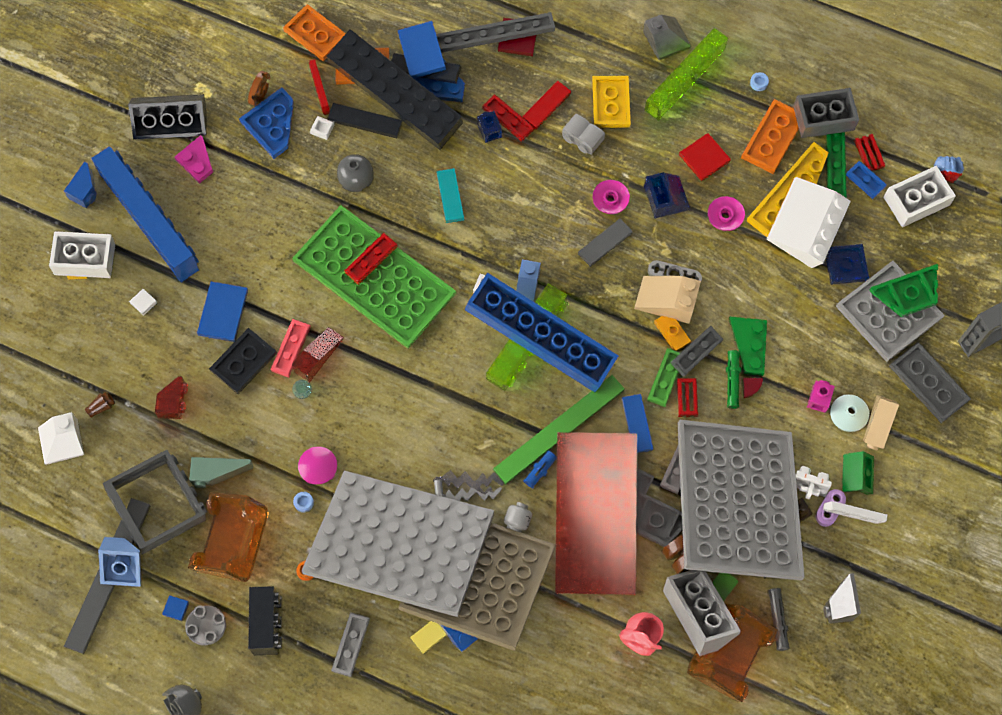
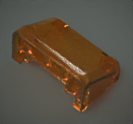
M210 492L206 507L208 512L214 517L204 551L193 553L189 560L188 569L235 581L247 582L252 575L268 518V509L250 496Z
M725 604L739 627L740 634L718 651L699 656L696 651L688 666L687 673L737 702H743L749 693L748 684L743 681L760 647L772 645L778 630L743 605Z

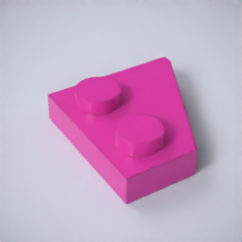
M201 135L174 157L199 184L213 173L205 142Z

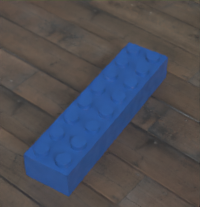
M109 146L91 159L99 175L178 280L182 282L199 271L197 266L199 261L190 245H186L181 233L174 229L175 226L169 218L165 217L162 208L155 204L149 191H145L142 182L133 175L132 169L128 164L124 163L120 153L117 150L114 152Z
M489 273L485 275L465 307V311L593 392H596L618 358V355Z

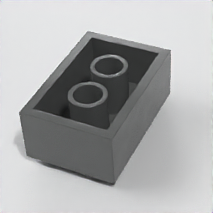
M851 88L798 95L793 105L801 138L854 131L859 122Z

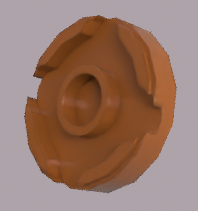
M261 70L255 77L248 95L249 104L257 106V102L263 101L269 87V83H267V79L270 80L269 73Z

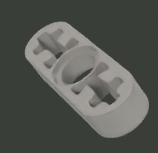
M658 260L652 261L648 267L649 276H663L665 269H667L666 276H670L669 273L671 271H677L680 276L686 274L685 277L691 278L694 276L695 280H702L700 272ZM655 267H659L658 273H654Z

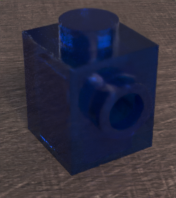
M495 111L484 112L477 116V125L485 143L502 138V128Z

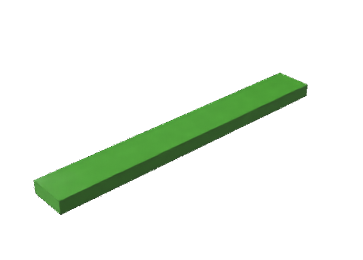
M611 375L602 382L596 392L591 391L494 467L493 471L506 485L624 392L625 388Z

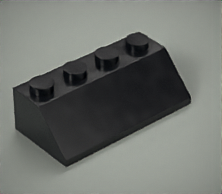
M204 94L131 98L128 104L133 140L207 135V111Z

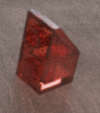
M178 376L157 393L155 414L158 418L182 419V413H185L186 410L184 395H187L188 384L182 376Z

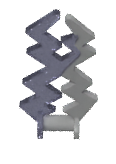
M449 470L444 476L433 479L435 495L460 501L461 498L468 501L475 493L484 501L488 496L493 500L502 490V487L493 492L490 486L484 492L480 486L484 484L488 487L492 480H495L501 486L504 484L494 472L488 479L482 473L476 481H473L466 471L457 479L453 472ZM465 481L470 487L468 493L461 488L456 496H454L450 490L443 494L442 482H445L448 487L452 482L458 489Z

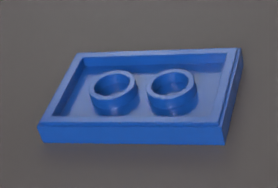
M432 21L397 30L408 71L413 79L446 70Z
M211 281L197 335L235 342L248 288Z

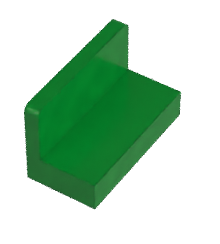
M864 451L844 454L842 491L845 493L859 491L866 495L873 494L874 456Z

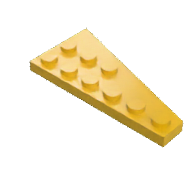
M813 142L746 221L768 237L794 178L798 177L817 184L829 152Z

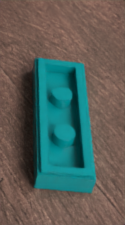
M455 168L436 171L446 223L463 221L464 214Z

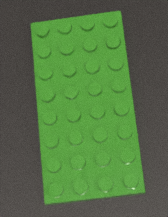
M340 205L292 260L409 349L456 295V290L398 247L358 285L345 274L344 270L381 234Z

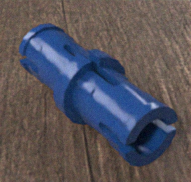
M547 451L544 457L533 465L534 469L523 480L524 483L530 488H534L541 477L546 476L547 470L557 457L552 452ZM545 463V466H544V467L540 470V472L535 476V474L539 471V469H540V468L543 466V464Z

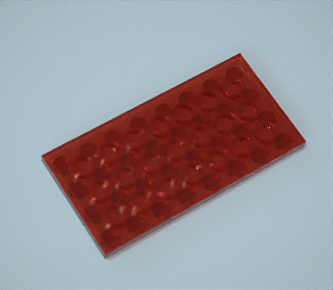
M557 432L555 593L636 595L637 434Z

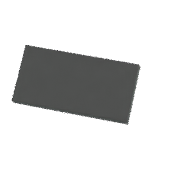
M919 342L889 365L894 373L941 424L971 400Z

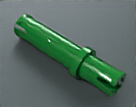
M730 350L727 352L728 367L726 368V373H728L727 408L738 409L739 374L741 373L739 364L740 351Z

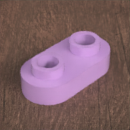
M833 489L824 498L815 515L816 521L821 526L827 527L835 522L838 514L827 512L830 518H826L824 516L826 511L823 510L824 503L834 501L833 496H837L839 498L838 503L845 504L846 496L842 491Z

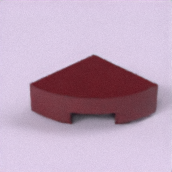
M743 378V398H749L756 394L762 385L763 378Z

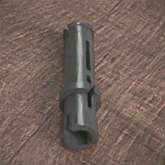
M773 588L768 590L773 618L772 632L775 634L776 650L785 651L790 649L787 631L789 630L784 616L781 588Z

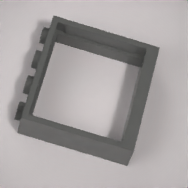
M1002 302L978 314L958 340V343L968 357L1002 339Z
M168 450L103 483L108 497L137 548L140 550L141 555L206 521L205 513L207 511L202 502L198 503L195 498L198 495L194 487L188 486L186 482L188 478L183 470L179 471L177 467L179 463L173 454L170 455ZM166 464L196 515L145 542L116 490Z

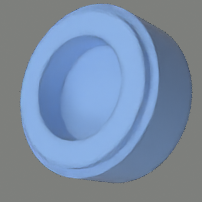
M761 72L753 74L750 80V86L755 91L765 90L769 83L767 75Z
M300 492L294 497L293 503L299 512L304 513L312 509L314 500L308 492Z

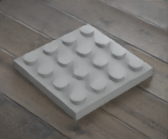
M894 261L882 268L836 305L839 311L886 362L945 316L936 306H932L900 317L870 292L869 289L872 286L906 275Z

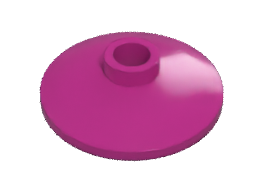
M602 181L593 191L594 205L603 213H620L629 203V191L619 181ZM608 198H613L614 201L611 202V201H608L607 199H608Z
M719 197L713 200L708 208L710 223L722 231L737 229L745 218L744 207L738 200L732 197ZM725 214V215H727L729 218H724V217H722V215Z

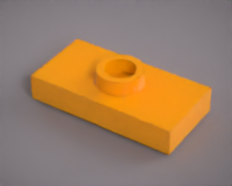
M661 316L654 320V324L674 351L678 352L691 344L690 338L676 319Z

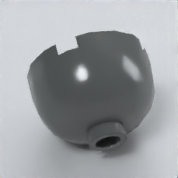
M351 154L340 161L337 167V179L345 190L360 192L363 191V188L371 185L374 179V171L367 158L359 154Z
M180 684L171 687L162 694V696L167 697L163 701L171 715H200L202 708L200 700L202 696L196 688L193 690L190 686Z

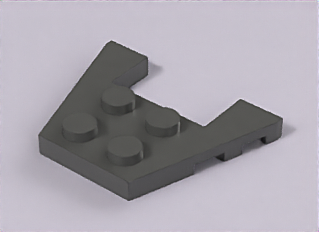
M638 469L630 531L666 547L683 531L682 512L646 495L654 476Z

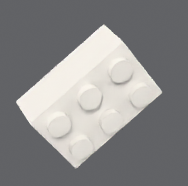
M934 166L889 187L883 198L903 228L950 206L956 195L938 167Z
M54 232L49 263L53 274L111 278L115 242L112 235Z

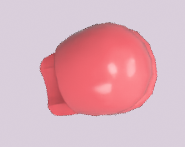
M641 612L628 620L626 628L620 632L619 636L620 640L634 652L643 656H651L656 649H662L657 644L663 636L664 627L662 621L656 615Z

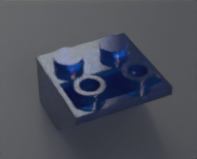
M662 172L645 177L644 189L654 219L690 210L679 176Z

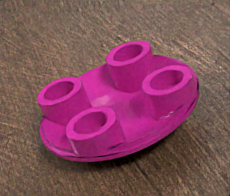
M312 447L301 455L298 462V470L301 477L307 483L324 484L335 477L337 460L329 449L325 447Z

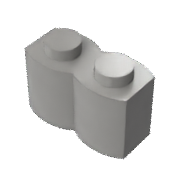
M575 114L562 129V136L566 142L577 145L581 152L592 155L605 139V132L596 125L589 123L582 116Z

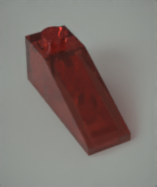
M328 327L293 362L294 372L310 383L343 341L344 337Z

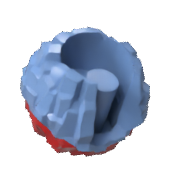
M940 156L934 166L938 167L945 180L950 183H954L955 180L962 176L964 171L963 162L960 157Z

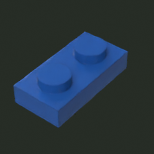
M860 161L846 173V176L872 199L884 190L887 185Z

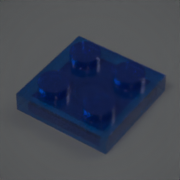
M863 244L830 247L826 256L831 285L865 282L869 279Z

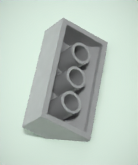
M690 570L667 577L663 592L699 656L718 651L740 634L739 627L706 571Z

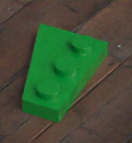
M729 316L734 341H736L738 351H740V362L744 374L763 376L765 371L767 320Z

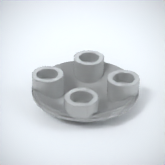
M209 605L195 607L185 623L187 636L198 645L214 644L223 636L226 629V619L223 613L216 607Z

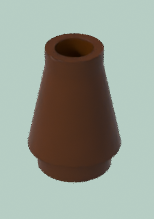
M107 391L104 393L100 392L89 406L85 408V411L92 418L111 409L115 401Z

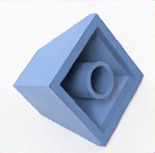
M104 537L98 550L100 584L141 587L140 550L125 538Z

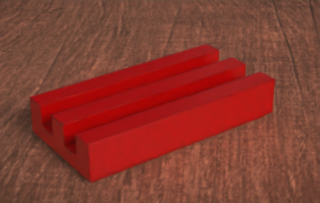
M869 134L867 137L866 135L862 136L860 139L859 137L855 138L854 142L863 164L871 171L884 168L885 163L873 134ZM861 143H864L868 157L870 158L873 167L870 166Z
M677 378L678 417H698L697 378ZM682 383H684L685 385L686 411H683L682 405ZM689 383H692L693 411H690Z

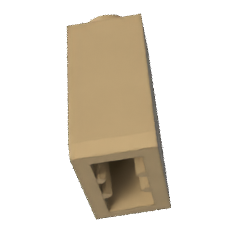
M879 395L876 396L863 439L867 443L866 447L878 450V448L884 449L899 407L896 401Z

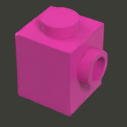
M815 381L807 408L826 413L835 386L830 385L827 381Z

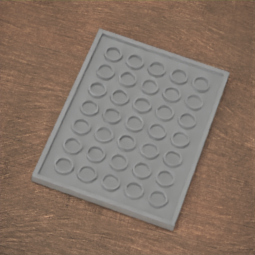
M679 420L677 424L684 568L688 570L803 580L805 577L792 432Z
M344 471L302 568V574L458 617L490 528L494 510Z

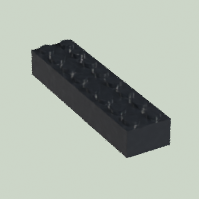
M351 29L327 55V59L333 67L437 149L441 150L463 124L461 115Z

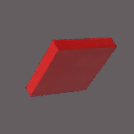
M709 133L679 152V156L701 182L731 161L730 157Z

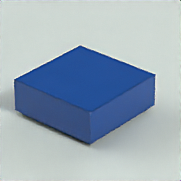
M169 595L162 615L183 621L189 601Z

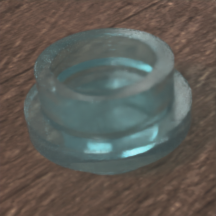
M299 380L294 383L292 391L297 398L305 399L310 396L312 387L308 381Z

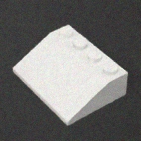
M795 177L767 240L811 268L823 264L851 201L836 191Z

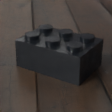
M274 586L249 587L248 649L254 656L279 655V649H282V636H279V629L282 628V616L279 614V608H282V596H280V593L277 592Z

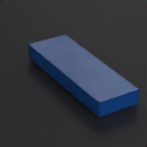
M641 394L622 397L633 453L652 451L653 445Z

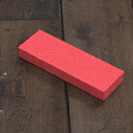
M292 319L271 367V372L290 377L311 328L309 324Z

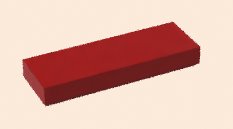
M309 60V67L322 113L328 115L330 112L316 60Z
M557 80L522 117L537 130L570 96L571 90Z
M495 94L482 106L484 111L521 142L534 131V127Z
M383 233L344 270L345 274L359 285L398 247L397 243Z

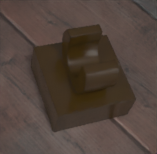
M803 498L798 499L799 520L802 522L811 517L813 513Z

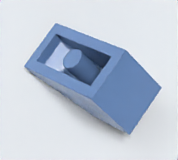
M522 259L516 291L534 302L541 263Z

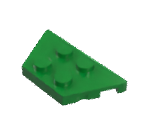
M935 264L872 286L869 290L900 317L907 316L935 306L938 303L937 271L939 266Z

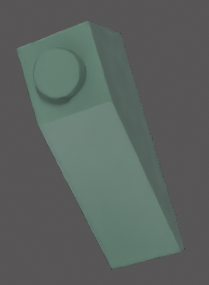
M192 457L189 481L196 488H206V486L216 485L253 469V463L250 459Z

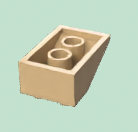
M643 276L634 309L673 318L689 324L701 281L684 276Z

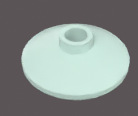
M843 395L833 402L830 415L833 423L839 429L855 432L867 424L869 409L867 404L858 396ZM852 408L854 414L849 413L848 409Z

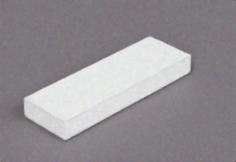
M834 501L824 503L823 510L826 512L875 524L887 521V514Z

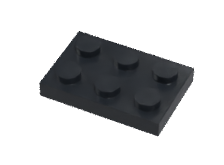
M247 328L209 370L236 394H239L277 354V351L250 328Z

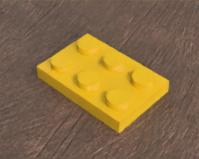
M592 76L594 125L599 128L630 127L629 76Z

